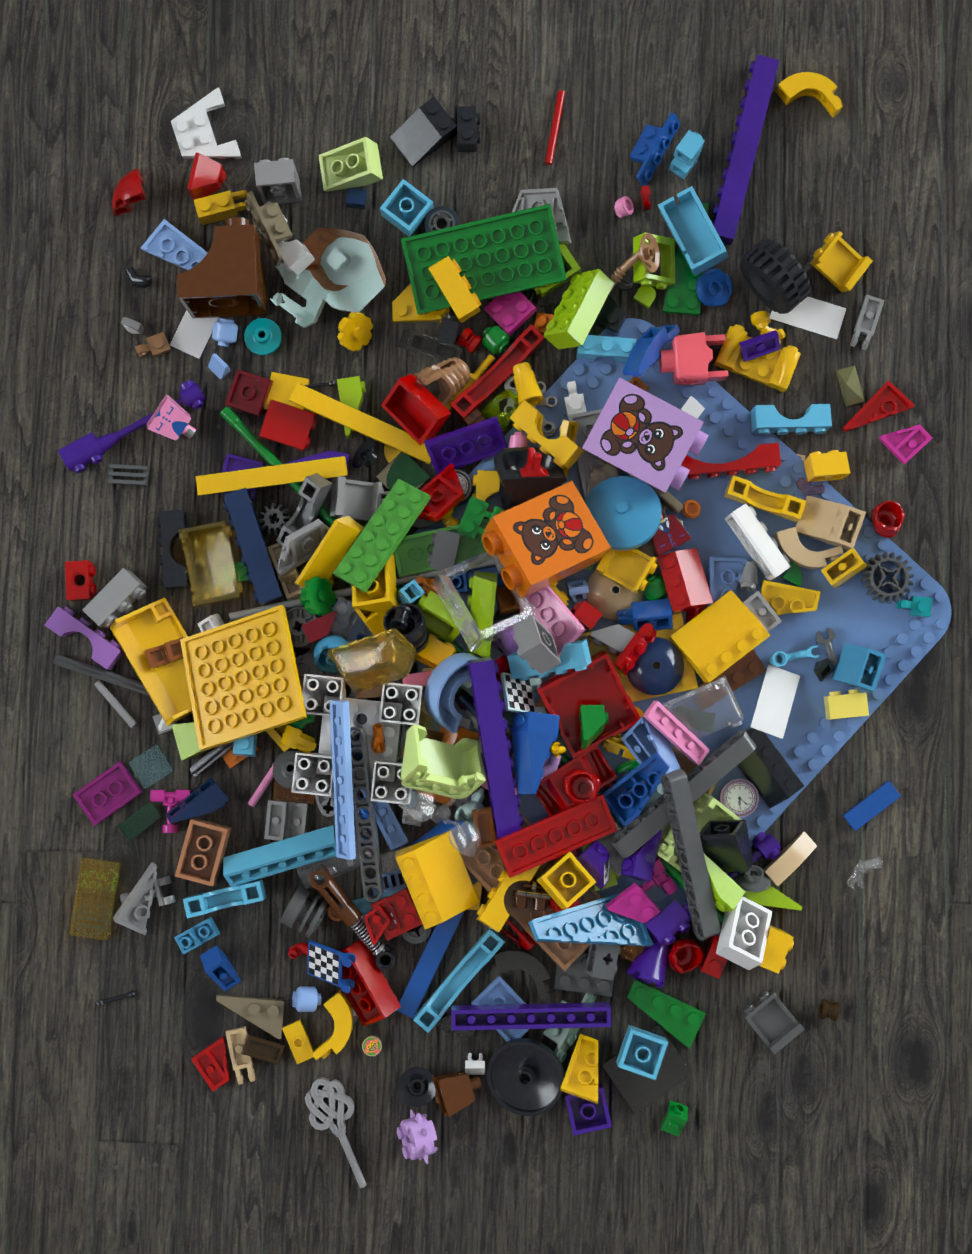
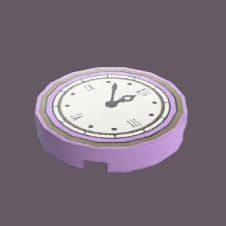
M744 779L730 780L723 786L719 796L720 803L739 818L753 813L759 802L757 789L752 783Z

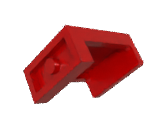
M271 399L259 438L281 443L303 452L304 448L308 449L311 441L308 435L310 430L314 431L317 421L314 419L315 414Z

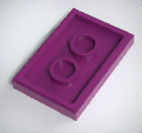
M119 761L72 795L93 826H96L139 796L143 791L122 761Z

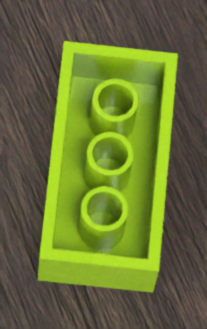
M600 269L575 274L570 280L571 283L568 289L563 293L562 300L555 309V314L547 324L543 335L558 350L582 346L614 285V282Z

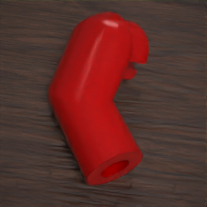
M301 942L292 945L289 948L288 956L291 959H296L303 954L308 956V944Z

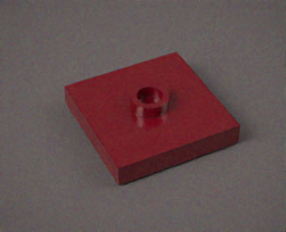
M237 369L225 405L261 417L273 381Z

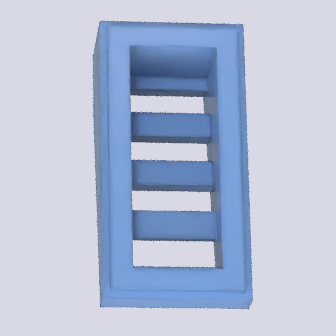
M400 868L382 873L383 877L387 876L389 887L386 888L383 879V893L407 888L404 878V883L400 884L398 874L401 873ZM391 875L395 877V886L392 884ZM372 887L373 894L377 895L379 893L378 890Z

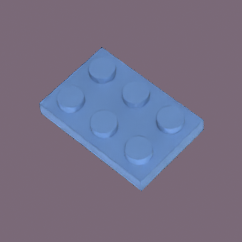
M500 975L471 1002L472 1005L526 1004ZM498 1029L497 1031L506 1041L521 1038L529 1029Z

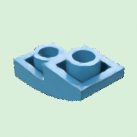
M209 917L177 935L174 939L182 953L185 954L216 937L220 932L212 917Z

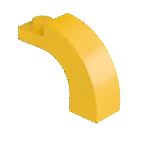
M801 72L793 74L780 82L775 91L786 106L802 96L814 97L822 103L832 117L839 114L843 107L840 98L834 95L837 89L835 83L818 73Z
M342 990L338 991L323 1004L334 1020V1032L328 1040L313 1051L312 1056L315 1060L320 1057L325 1059L332 1053L331 1048L337 1055L343 1049L352 1033L354 1025L353 1009Z

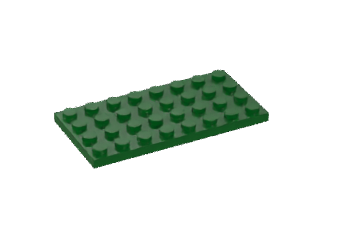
M551 204L401 239L418 315L452 308L428 269L447 256L451 260H456L461 269L460 276L463 277L465 275L471 285L470 293L473 294L475 292L480 301L567 281Z

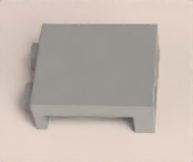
M341 476L332 478L330 517L342 518L350 516L354 520L369 521L381 504V499L384 495L381 494V492H384L382 482L371 483L349 480Z

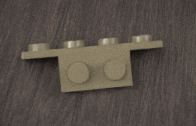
M250 191L247 194L245 206L253 216L255 227H258L262 243L266 244L270 260L274 261L276 266H279L282 261V254L277 243L291 239L292 233L278 203L275 202L259 207L253 192Z

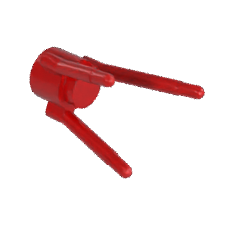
M509 919L506 922L519 935L518 939L502 928L500 930L526 951L536 944L526 931L521 932Z

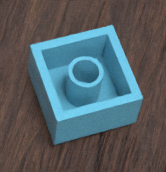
M403 179L380 207L382 217L410 237L423 224L425 216L434 208L432 200Z
M628 1025L616 1060L617 1066L656 1080L668 1045L667 1039Z

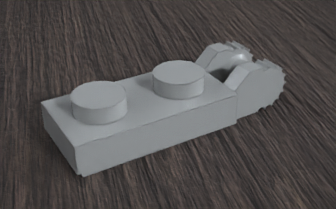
M865 295L850 346L855 347L859 335L863 334L866 337L861 349L867 350L870 339L874 335L884 300Z

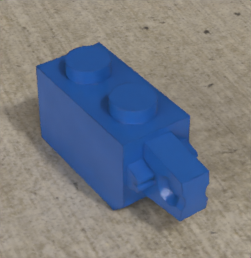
M669 598L632 602V608L617 611L619 625H634V630L637 632L646 623L651 624L654 630L673 628Z

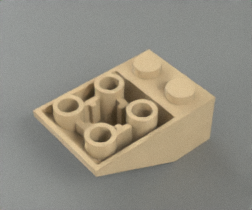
M807 495L805 498L807 502L801 519L796 524L797 533L836 547L841 546L842 549L847 551L854 548L866 512L848 505Z

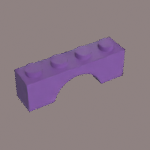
M57 607L45 626L61 637H67L77 632L83 633L92 644L91 659L105 669L112 670L124 653L120 644L114 639L109 641L105 638L106 634L100 629H92L90 627L91 623L82 617L78 619L74 616L75 612L69 607Z

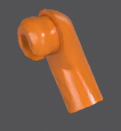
M376 723L372 726L373 740L371 748L374 753L382 754L385 751L382 724Z

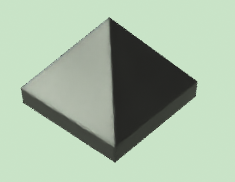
M829 658L815 663L814 673L820 682L834 671Z

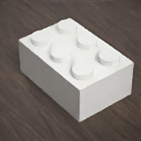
M742 897L734 910L727 911L724 914L716 954L747 970L762 964L772 911Z

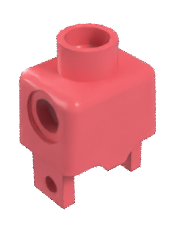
M705 332L675 336L669 350H659L661 355L659 358L660 373L672 372V381L675 385H705L708 381L726 380L728 370L708 372V364L713 359V351L708 346L723 345L726 340L725 334L705 336Z

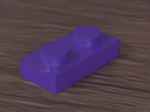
M776 330L739 342L741 357L744 362L780 350L779 336Z

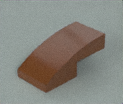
M183 637L145 650L144 654L150 670L183 659L180 639H183Z

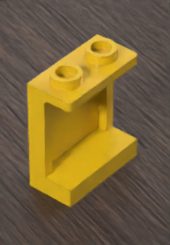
M838 231L830 233L825 238V244L814 252V258L810 264L843 293L853 288L873 260L868 256L861 257L841 238L843 233Z
M636 548L625 551L610 549L601 559L596 570L601 575L638 594L639 591L643 592L648 584V581H646L648 575H653L658 565L656 564L657 560L655 557H650Z

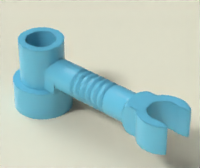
M810 646L807 650L787 654L783 651H777L770 656L769 662L773 666L781 667L790 660L806 657L817 658L820 655H812L811 650L818 646Z

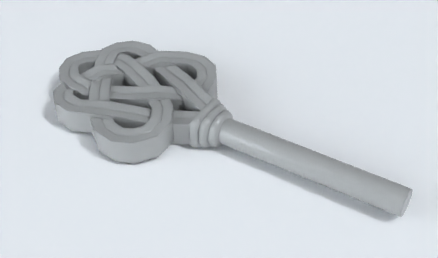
M319 1077L313 1082L311 1089L305 1096L306 1105L310 1110V1124L317 1130L330 1128L332 1133L339 1138L360 1188H363L367 1184L345 1134L346 1124L344 1121L351 1118L355 1110V1103L351 1097L345 1095L344 1087L340 1081ZM324 1097L329 1098V1104L324 1100ZM336 1100H338V1110H336ZM345 1104L348 1107V1110L346 1112H344Z

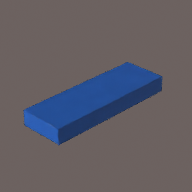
M887 780L842 816L851 828L856 831L901 797V795L892 783Z

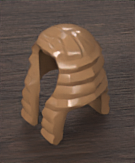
M453 357L447 361L443 360L442 363L426 367L419 373L414 374V376L418 380L421 379V382L425 385L437 380L441 391L437 399L446 407L451 398H455L456 393L468 383L470 369L463 360Z

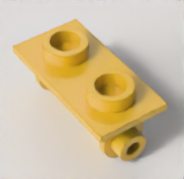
M620 734L604 740L602 748H605V751L618 755L620 749H622V757L631 760L635 759L621 740L622 736Z

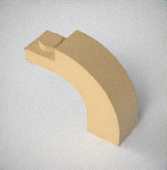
M796 527L773 534L781 554L784 553L790 562H794L801 568H824L827 566L825 559H827V562L834 561L838 558V555L843 554L841 546L820 552L808 550L800 542Z

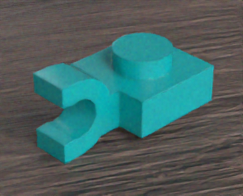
M911 596V601L900 600L896 603V609L910 610V616L931 617L932 598Z

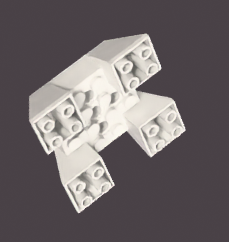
M304 674L302 696L306 714L322 715L319 752L295 754L291 792L332 796L333 768L329 701L336 699L349 701L350 728L360 725L366 731L371 779L373 780L370 801L410 805L412 788L405 787L401 783L402 762H398L402 724L419 725L423 686L383 682L381 701L346 698L344 678ZM362 713L367 716V722L364 725L358 722V716ZM376 723L382 724L385 751L382 754L374 753L371 748L373 740L372 726ZM352 730L351 735L353 739L356 738L359 731ZM354 750V754H355L356 752H359V753L362 754V752H361L360 750ZM361 769L356 770V776L364 779V771Z

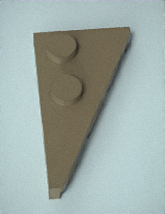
M217 995L216 1001L277 1039L282 1038L285 1000Z

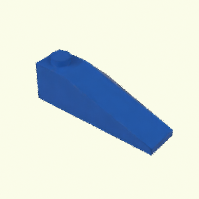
M531 711L514 713L512 735L517 791L519 795L536 794L544 773L542 768L546 758L549 759L551 755L549 752L553 741H556L558 736L560 716Z
M658 752L624 774L602 792L608 808L624 827L640 815L661 782V776L666 774L670 768Z

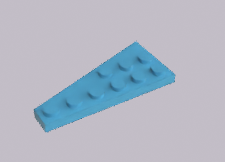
M620 893L528 922L535 940L540 942L648 947L653 945L645 923L607 909L606 904Z

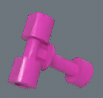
M151 790L150 800L151 802H163V805L167 806L168 812L190 795L191 790H176V792ZM167 819V824L163 825V833H178V824H175V822L170 823Z
M656 856L652 879L645 882L640 888L646 892L655 885L658 888L661 886L667 895L677 890L673 880L664 873L665 867Z

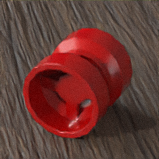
M467 327L459 336L457 343L460 346H465L467 351L473 354L482 343L483 338L479 335H474L473 331Z

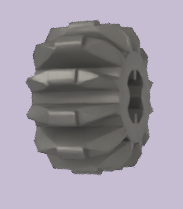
M272 503L271 509L267 506L264 507L267 511L266 513L260 512V515L264 518L259 519V523L264 524L261 527L263 531L268 529V535H271L274 531V534L278 536L279 530L287 523L286 521L290 520L291 516H286L289 510H283V505L280 504L276 509V505ZM275 515H277L279 521L278 523L275 522V524H273L271 518H276Z

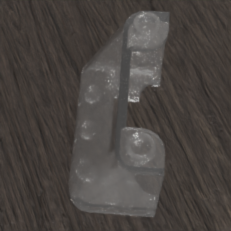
M726 675L668 702L661 703L698 739L729 725L732 728L743 724L742 720L745 718Z

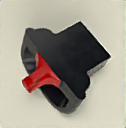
M511 447L497 452L494 458V465L504 487L501 502L505 511L553 490L567 481L563 469L553 461L555 457L551 454L547 456L537 447Z

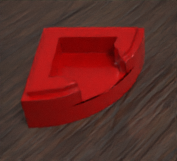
M646 185L642 186L640 191L644 211L651 209L650 187Z

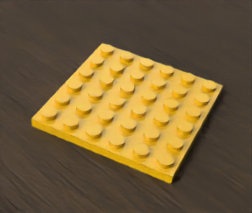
M279 605L180 639L199 750L205 751L307 718L285 606Z

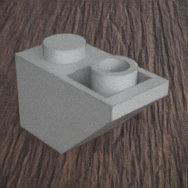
M617 624L592 631L589 637L592 638L591 642L600 647L603 644L609 647V652L618 656L628 645L635 633Z

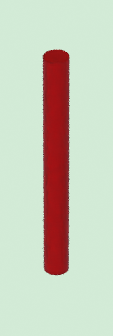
M559 90L557 94L545 159L546 165H552L565 97V91Z

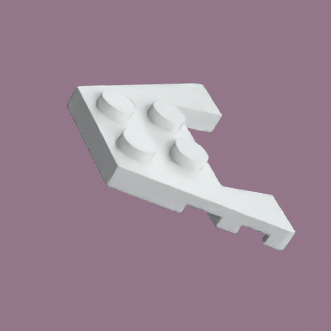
M216 88L171 120L183 159H194L196 152L208 158H242L236 140L217 146L207 112L225 106L219 88Z

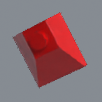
M197 152L195 153L187 187L193 201L210 196L218 191L226 179V172L222 164Z

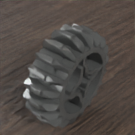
M883 552L882 556L878 553L875 555V559L873 557L868 559L870 564L865 563L867 570H862L861 574L866 575V577L861 578L860 581H866V585H863L862 588H869L866 595L869 596L873 593L872 600L875 601L879 597V603H884L886 599L887 604H891L892 599L894 602H898L899 597H906L904 592L908 593L911 591L908 586L913 585V582L909 578H913L914 574L908 573V571L912 570V567L906 568L905 565L908 561L901 562V555L895 559L894 552L890 553V555L887 552ZM880 563H890L895 568L888 570L882 567ZM874 570H876L875 573L878 575L876 583L873 580ZM898 573L901 576L900 585L896 579ZM891 574L888 578L889 581L883 582L886 578V575ZM885 585L889 589L892 588L894 592L885 593L879 590V588Z

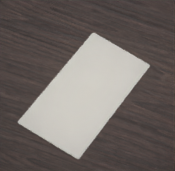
M807 297L787 314H778V312L772 311L770 319L837 339L846 308Z
M186 310L170 346L199 359L211 336L214 322L218 321L219 317L192 318Z
M768 665L751 728L783 739L798 686L799 675Z

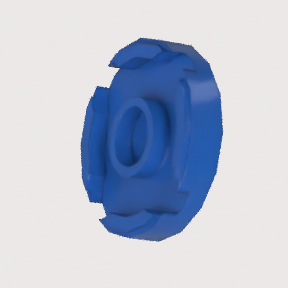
M709 269L703 272L698 277L696 283V293L699 300L709 307H719L727 303L733 291L729 276L720 269Z

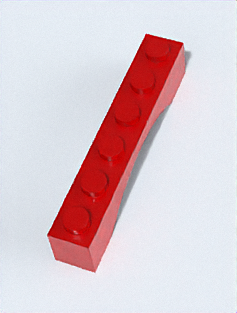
M531 324L483 376L464 390L450 404L451 410L464 422L468 415L475 409H478L513 374V367L515 365L525 362L544 344L545 337Z
M779 443L760 444L745 457L728 463L712 464L702 462L686 454L681 466L690 470L686 477L689 480H698L700 476L717 478L719 474H726L728 477L737 476L738 472H745L746 475L756 474L757 470H764L765 473L775 472L781 466Z

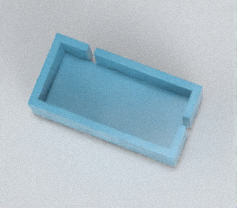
M691 186L677 194L680 205L677 206L674 197H671L658 204V207L695 277L729 257L716 229Z

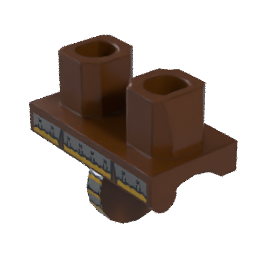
M532 878L530 883L523 882V888L529 889V892L513 890L516 908L527 909L528 898L535 899L534 910L545 911L547 901L551 900L549 894L535 892L536 890H543L540 884H536V878Z

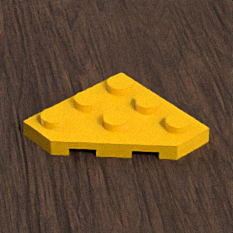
M410 283L392 302L393 323L440 321L442 315L449 313V308L418 315Z

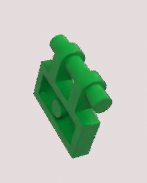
M471 496L457 533L475 540L478 533L484 534V529L480 527L484 517L489 518L490 521L493 516L500 514L502 508L494 506L492 513L488 512L489 503Z

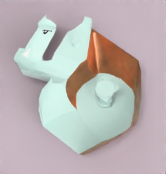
M317 228L302 243L315 258L305 270L298 275L293 270L289 272L283 263L275 266L280 271L284 283L307 300L306 307H301L283 293L278 292L271 301L276 306L280 305L296 317L295 323L306 328L317 323L325 302L341 311L360 312L385 287L386 278L374 248L364 235L348 230Z

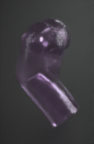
M799 478L796 481L797 488L806 496L821 494L825 491L823 484L812 485L805 478Z

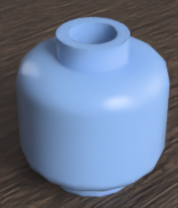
M219 318V321L214 322L212 338L218 341V345L229 347V343H235L237 340L238 325L234 323V320Z
M300 986L296 991H293L292 1006L296 1007L298 1012H314L317 1009V1005H321V993L317 992L316 987Z

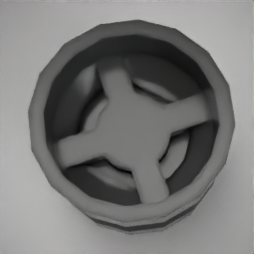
M632 268L625 272L626 275H623L620 283L617 282L619 289L628 291L635 285Z

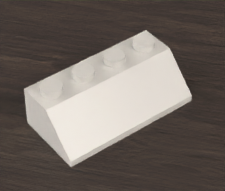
M744 504L725 518V521L753 561L757 563V567L767 581H770L790 567L788 564L790 561L784 553L781 554L777 547L779 545L773 537H769L765 524L762 521L759 522L755 517L757 514L753 507H748L747 504Z

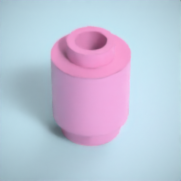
M514 432V435H510L509 448L528 447L529 439L526 438V434Z

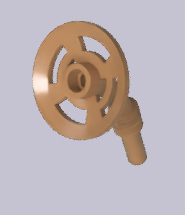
M646 233L642 236L640 249L620 267H617V271L613 272L614 274L611 275L612 278L610 279L614 282L612 289L617 282H621L620 279H623V275H626L625 272L639 259L642 260L648 272L653 273L657 271L660 253L657 241L651 233ZM645 239H647L650 243L645 244Z

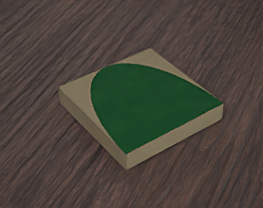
M401 452L376 478L390 491L398 479L419 489L430 476L407 454Z

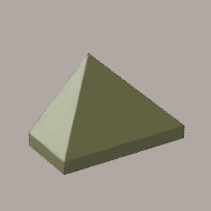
M855 366L836 370L846 407L864 403L865 399Z

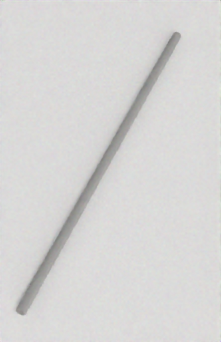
M498 557L459 564L455 566L454 573L500 564L501 562ZM431 570L397 577L396 585L410 583L413 579H417V577L434 578L453 573ZM352 587L334 591L336 594L335 598L352 595ZM300 598L232 612L229 613L230 620L241 619L279 605H283L285 609L302 606Z

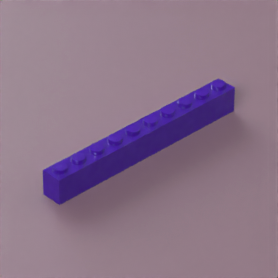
M757 55L756 60L751 61L749 73H752L751 78H747L744 90L747 93L746 97L742 96L739 107L743 108L742 113L737 115L735 126H738L737 132H733L730 142L734 144L733 149L729 150L726 161L729 164L728 168L724 167L721 178L724 179V184L719 186L717 197H720L719 204L715 203L712 215H715L714 222L711 221L722 243L732 245L735 238L779 60Z
M491 657L469 660L467 664L496 838L498 839L521 829L520 826L523 825V818L521 814H518L517 807H520L519 796L515 795L514 788H517L516 777L512 776L511 769H514V762L508 753V750H511V744L505 734V731H508L507 721L502 716V712H505L503 700H500L499 693L502 692L501 683L496 679V673H499L498 664Z

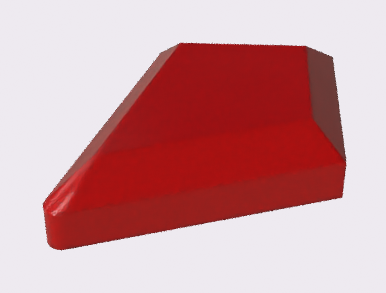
M380 905L363 917L373 945L377 943L391 922V919Z

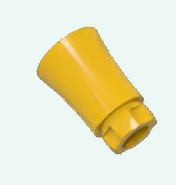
M523 362L513 367V378L518 395V406L523 400L530 403L533 407L539 405L544 401V397L530 364Z

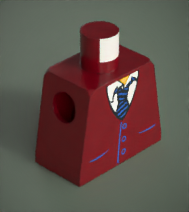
M662 514L659 528L650 541L657 558L692 538L674 514L665 518Z

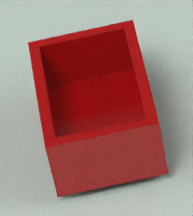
M413 374L399 378L381 405L419 445L424 444L426 440L434 438L451 414Z

